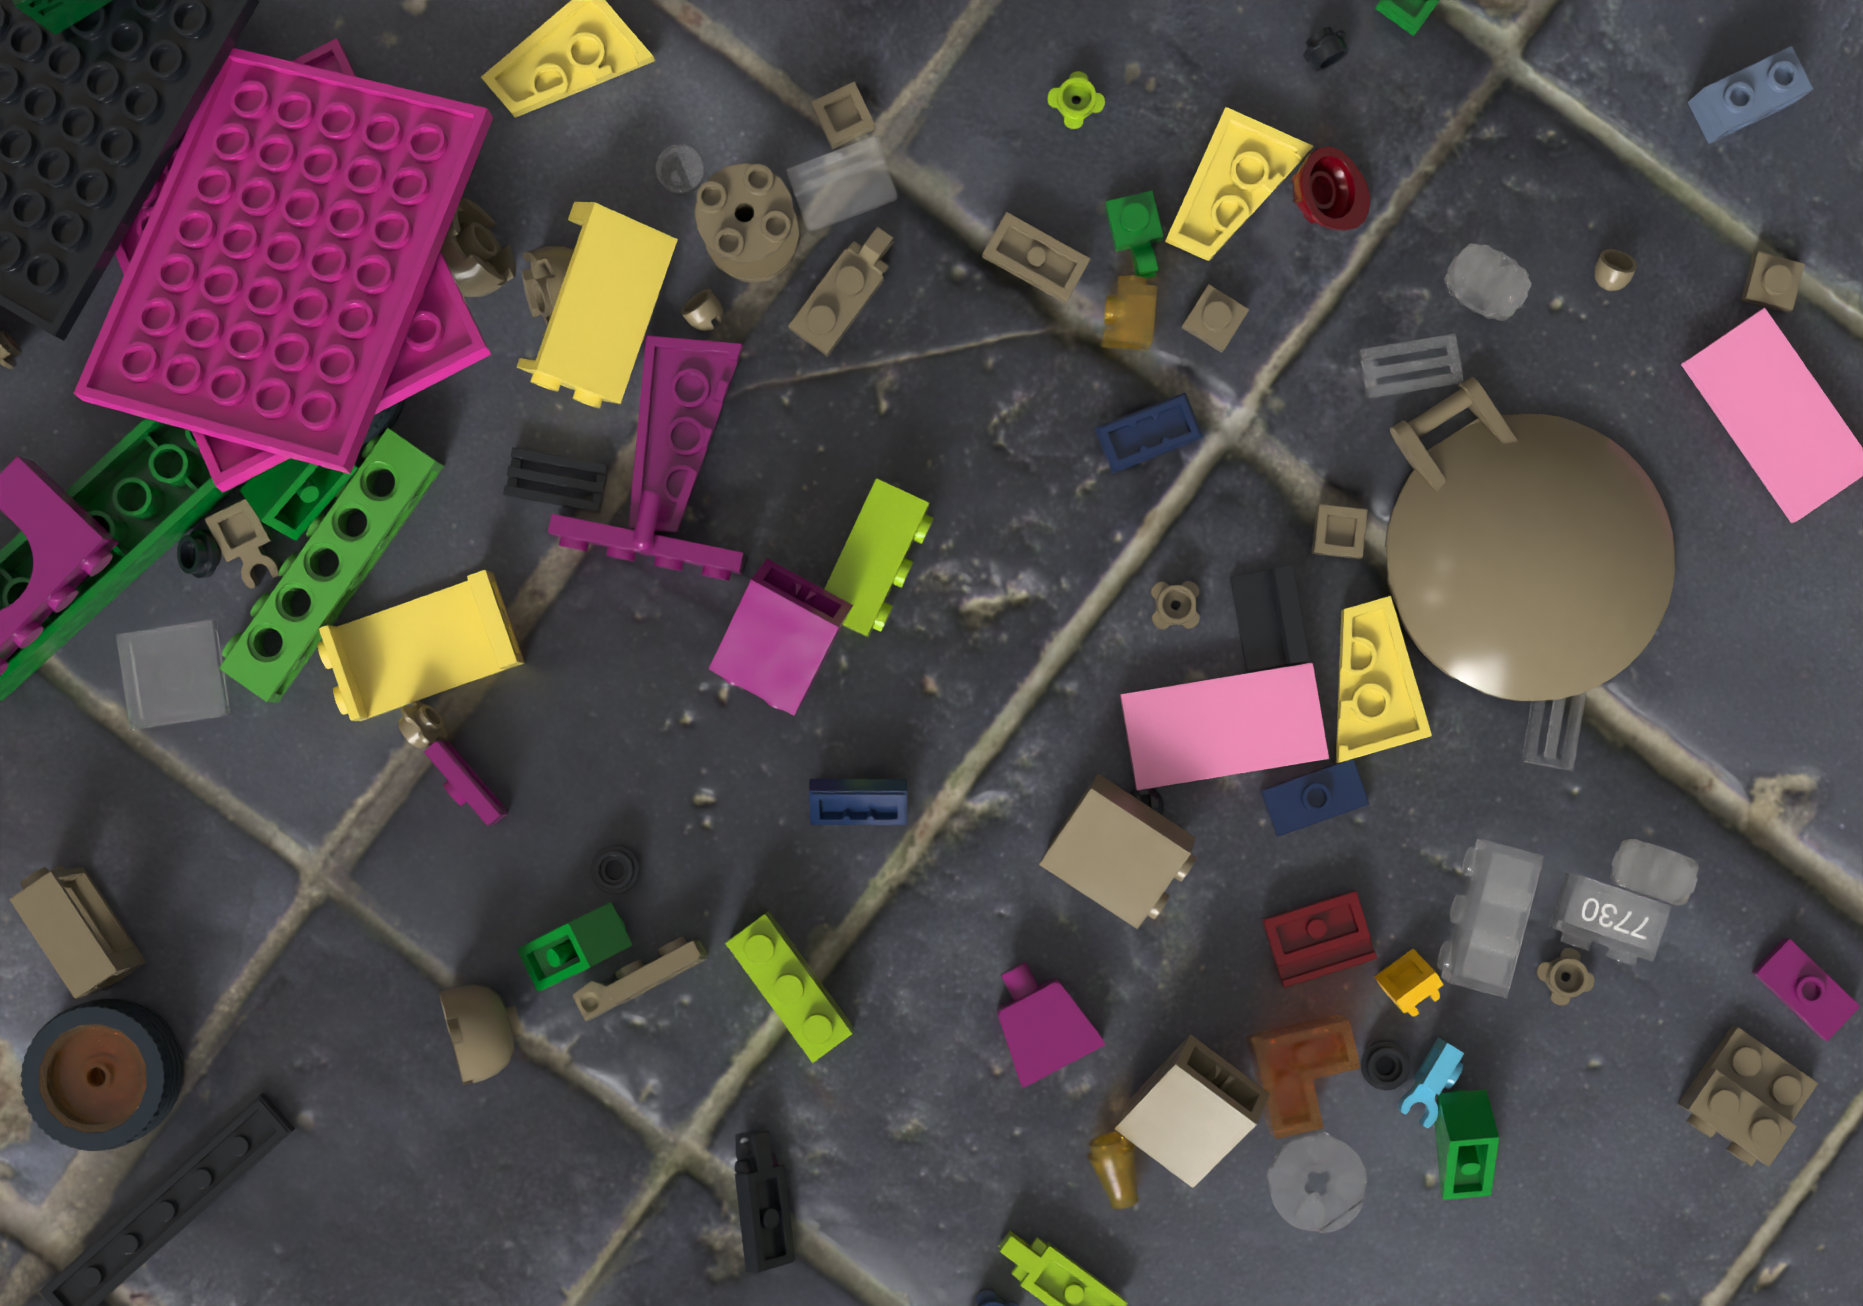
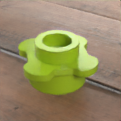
M1080 71L1073 72L1060 88H1052L1047 98L1048 104L1052 108H1057L1064 116V124L1069 129H1079L1082 127L1085 118L1092 113L1101 112L1105 105L1104 96L1101 93H1096L1094 86L1088 81V76ZM1075 96L1081 99V102L1077 105L1072 103V98Z

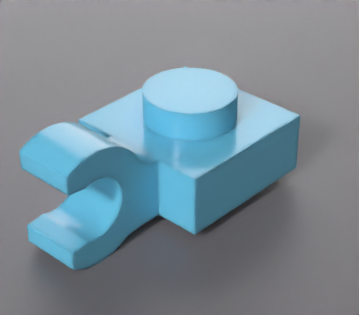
M1437 1038L1413 1078L1416 1080L1409 1092L1401 1097L1398 1103V1110L1406 1115L1414 1103H1424L1426 1110L1419 1123L1426 1128L1431 1127L1438 1117L1435 1095H1440L1444 1087L1450 1089L1455 1084L1463 1069V1064L1459 1061L1464 1053L1444 1040Z

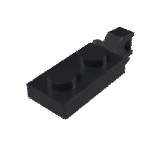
M750 1130L735 1134L736 1158L738 1161L735 1162L734 1171L736 1172L735 1182L746 1272L759 1273L792 1263L795 1260L784 1165H779L775 1153H771L769 1131Z

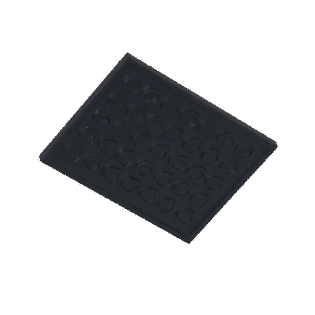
M0 0V306L65 341L259 4V0H112L56 35L16 8L12 0Z

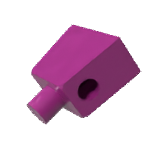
M1026 961L1000 974L1012 1000L1000 1005L996 1010L1022 1088L1106 1045L1100 1033L1057 977L1038 985Z

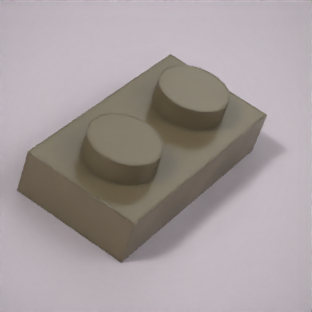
M1008 212L1005 213L982 256L1065 304L1068 302L1091 260L1089 257Z

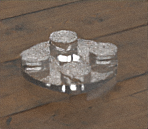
M1314 1132L1296 1136L1287 1141L1277 1151L1267 1169L1270 1199L1283 1219L1293 1227L1307 1231H1318L1319 1233H1330L1348 1225L1361 1211L1366 1191L1365 1183L1367 1184L1366 1170L1357 1153L1341 1139L1330 1136L1325 1132ZM1312 1171L1318 1174L1326 1171L1329 1174L1330 1178L1325 1181V1186L1328 1190L1322 1195L1315 1190L1309 1193L1305 1191L1304 1186L1309 1182L1307 1175Z

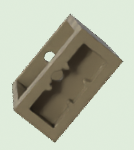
M60 865L50 871L46 867L41 868L19 883L23 890L9 899L75 999L107 990L147 963L84 867L65 869L63 865Z

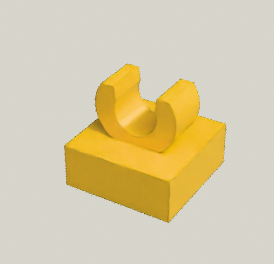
M1414 948L1374 976L1382 990L1403 1013L1408 1012L1414 1017L1419 1014L1415 1006L1428 996L1435 1002L1439 1000L1440 993L1438 989L1444 985L1433 968Z

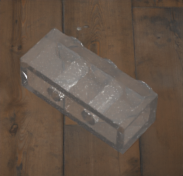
M1477 839L1475 847L1470 846L1468 848L1462 866V874L1467 876L1463 895L1457 894L1455 896L1450 911V922L1455 923L1451 941H1444L1438 957L1437 967L1443 970L1442 980L1458 986L1508 998L1544 860L1543 855L1482 839Z

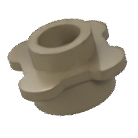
M1186 581L1182 585L1169 586L1166 582H1158L1153 586L1151 595L1155 599L1156 612L1152 615V622L1155 627L1163 630L1170 625H1182L1186 629H1191L1199 623L1200 615L1195 611V598L1199 595V588L1195 583ZM1172 601L1180 603L1178 610L1171 608Z
M416 701L413 707L406 705L401 709L403 717L399 719L398 726L403 736L413 746L425 749L436 742L437 739L444 741L448 737L447 731L443 727V719L433 707L421 701Z
M1564 948L1558 958L1551 962L1543 961L1537 966L1536 975L1538 979L1545 981L1551 991L1550 999L1557 1005H1567L1572 997L1588 992L1594 986V976L1580 962L1581 955L1576 949ZM1564 972H1568L1570 975L1567 981L1561 979V975Z

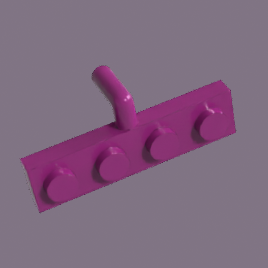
M643 490L635 530L557 514H551L548 528L549 534L560 537V547L587 552L589 544L608 547L606 556L635 562L636 553L655 557L654 566L682 571L684 563L703 567L702 576L730 581L731 573L743 575L747 557L743 552L655 535L662 494Z

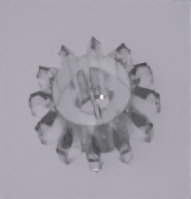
M1469 243L1458 256L1454 257L1444 278L1449 294L1456 297L1460 305L1467 306L1473 313L1482 314L1486 319L1495 318L1498 321H1506L1510 316H1513L1518 308H1521L1528 297L1527 292L1532 285L1528 278V272L1517 265L1516 259L1506 256L1503 250L1499 252L1492 249L1488 244L1480 246L1479 244Z
M1637 839L1623 840L1619 851L1615 852L1611 864L1613 869L1610 879L1615 885L1677 906L1687 904L1690 893L1694 892L1698 880L1696 875L1699 865L1694 859Z

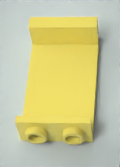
M574 202L568 220L582 226L537 358L536 360L519 358L517 368L532 373L530 382L556 392L559 391L560 385L575 391L572 399L600 408L602 401L621 404L678 239L596 202Z
M482 570L468 575V581L338 627L327 625L319 628L322 641L317 642V647L324 666L327 669L333 668L338 686L333 688V694L340 712L343 715L348 714L351 721H363L524 664L525 662L494 573Z

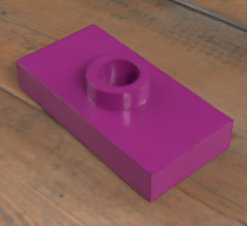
M436 741L424 751L447 779L443 783L444 789L460 806L467 802L487 826L496 825L508 814L507 808L449 741Z
M1784 937L1751 972L1821 1040L1827 1042L1861 1007L1790 938Z

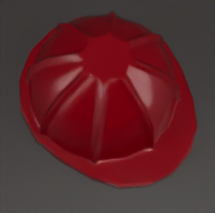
M1331 146L1315 149L1306 157L1304 163L1291 180L1294 197L1292 202L1297 205L1303 217L1310 223H1318L1333 230L1345 231L1358 228L1365 222L1370 208L1369 189L1362 173L1342 150Z

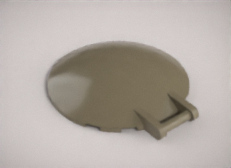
M1470 377L1460 383L1457 392L1407 423L1402 420L1390 428V433L1395 443L1413 468V471L1408 476L1396 504L1392 508L1385 539L1388 576H1386L1387 585L1396 613L1407 634L1418 649L1436 667L1452 679H1458L1489 696L1519 702L1547 701L1578 695L1596 688L1628 667L1641 654L1660 626L1670 601L1675 575V545L1668 513L1660 494L1646 472L1626 450L1597 430L1559 416L1532 413L1501 416L1481 384L1474 377ZM1469 407L1476 420L1429 450L1425 449L1419 439L1420 437Z

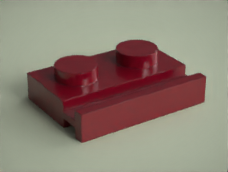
M1355 890L1261 918L1272 956L1279 972L1280 981L1284 988L1378 959L1373 949L1369 929L1357 891Z

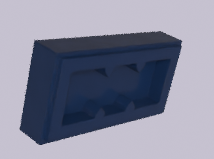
M1186 392L1094 429L1112 474L1203 438Z
M1354 759L1336 763L1260 790L1277 837L1369 805Z
M810 779L809 781L810 825H907V779Z

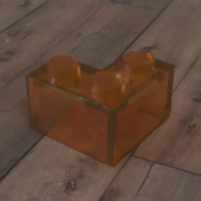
M1337 1014L1246 1035L1257 1084L1270 1093L1263 1111L1267 1128L1275 1139L1323 1129L1324 1126L1313 1079L1361 1068L1350 1020L1342 1014Z

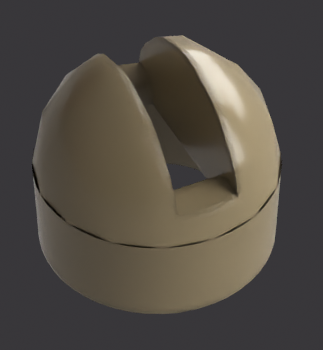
M1603 250L1595 264V280L1599 287L1606 291L1621 290L1631 281L1637 269V263L1630 255L1620 250Z
M705 289L686 302L681 309V314L693 328L705 332L714 329L711 323L713 319L718 323L722 322L724 309L713 291Z

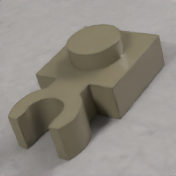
M246 499L205 518L225 560L229 562L238 557L241 558L243 562L241 577L247 587L252 589L260 585L254 572L258 564L265 565L273 578L278 576L281 568L280 562L273 555L266 553L262 547L273 541L274 538L267 524L260 521Z

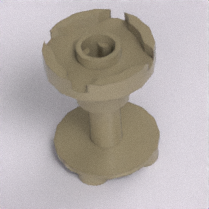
M743 163L726 166L710 176L707 182L703 183L698 189L694 210L697 230L705 242L708 254L719 270L739 281L756 283L769 281L787 269L796 254V250H798L800 232L798 219L793 209L792 196L781 178L772 173L765 165Z

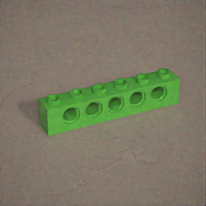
M389 428L386 429L383 435H377L368 442L362 453L365 461L356 474H353L335 495L337 501L327 515L322 512L311 523L306 533V536L310 539L299 554L296 552L292 553L283 563L278 572V576L282 579L271 594L266 592L257 600L250 612V616L254 619L243 634L237 632L223 649L222 656L226 659L219 669L266 702H280L318 648L317 642L322 641L319 628L334 625L445 467ZM384 472H392L395 478L394 489L390 494L379 497L374 489L376 478ZM363 511L367 518L366 529L362 534L352 537L347 531V520L353 513ZM334 551L339 558V566L334 574L325 577L319 569L320 558L326 552ZM305 590L310 596L311 605L306 614L298 617L292 611L291 601L296 593ZM277 630L282 637L283 644L279 653L271 657L265 652L263 642L269 632Z

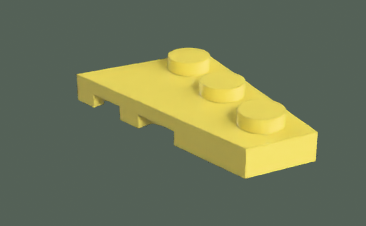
M571 0L482 75L481 78L516 118L650 64L655 59L606 0Z
M1225 107L1165 242L1210 261L1307 156L1314 146Z
M1391 596L1341 610L1336 763L1432 736Z

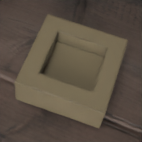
M855 81L811 102L815 115L832 149L876 129Z
M1759 251L1756 252L1751 258L1740 301L1783 313L1792 311L1805 264Z
M1208 284L1181 328L1222 353L1249 309Z
M1317 505L1311 554L1355 559L1363 558L1368 509Z

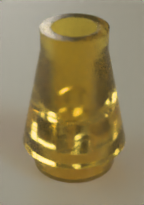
M1109 1132L1095 1137L1089 1142L1091 1152H1089L1087 1157L1109 1197L1111 1207L1113 1209H1124L1137 1204L1139 1196L1136 1181L1135 1145L1119 1132Z

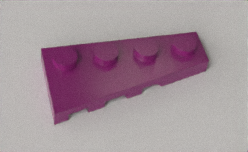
M646 335L629 529L635 530L643 490L662 494L655 532L679 534L742 354L743 344Z

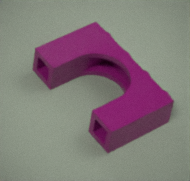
M16 456L0 473V510L27 537L33 554V571L30 582L23 594L14 603L0 610V676L7 670L9 663L6 660L18 647L22 649L29 646L40 636L43 631V627L40 624L53 611H62L76 598L78 591L75 588L88 574L90 576L98 574L109 564L113 557L110 551L119 543L34 461Z

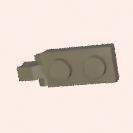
M877 227L863 247L853 241L848 249H844L791 321L788 328L828 357L883 283V276L889 266L881 260L893 245V237Z
M684 936L659 948L658 951L661 958L644 966L640 959L616 971L615 974L618 980L610 985L598 981L589 982L573 994V998L585 1021H590L707 960L708 954L702 942L693 940L687 943Z

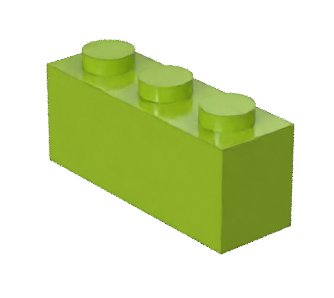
M877 478L824 589L853 605L843 626L868 638L873 629L880 632L883 630L893 608V605L886 603L893 584L900 588L903 587L914 563L906 558L914 541L920 544L924 542L934 520L933 517L927 515L929 502Z
M769 910L725 943L812 1063L853 1034L854 1026Z

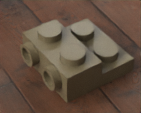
M1732 1025L1678 1105L1691 1114L1686 1120L1687 1123L1711 1139L1716 1132L1731 1142L1726 1150L1747 1165L1752 1167L1757 1160L1770 1166L1797 1126L1792 1121L1818 1083L1748 1033Z

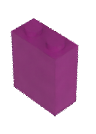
M766 559L750 580L709 670L722 676L729 684L742 687L764 699L771 707L784 710L794 716L809 694L853 605L777 563Z

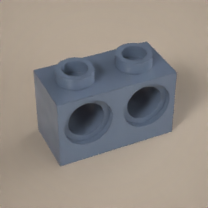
M1790 46L1704 87L1688 101V104L1708 144H1711L1795 104L1811 92L1813 87L1793 47Z

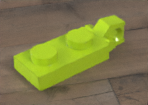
M1009 1230L998 1245L1000 1247L999 1251L1017 1264L1011 1274L1020 1280V1286L1048 1306H1127L1128 1304L1123 1296L1051 1243H1046L1039 1237L1030 1245Z

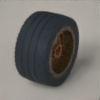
M121 999L93 1000L71 1007L56 1015L32 1039V1043L28 1046L27 1053L24 1056L25 1060L22 1063V1096L25 1098L24 1103L27 1105V1110L29 1114L31 1113L33 1121L38 1124L37 1126L40 1129L44 1130L46 1135H49L55 1141H59L60 1144L86 1151L116 1149L140 1139L153 1131L173 1109L181 1093V1086L184 1081L183 1053H181V1046L177 1041V1037L173 1034L172 1028L168 1026L166 1021L161 1019L160 1015H157L151 1009H147L146 1006ZM100 1068L105 1072V1080L100 1074Z

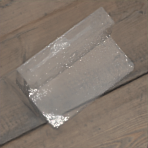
M877 135L786 170L806 227L810 232L833 225L897 199V193L886 167L884 152Z

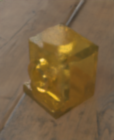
M1139 276L1118 277L1115 296H1106L1104 324L1112 325V330H1104L1101 338V347L1149 351L1153 343L1158 286L1146 285L1147 279Z

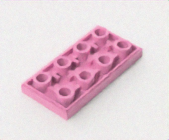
M1766 308L1759 310L1681 364L1791 523L1797 522L1863 476V447Z
M1313 663L1120 694L1136 790L1329 759Z

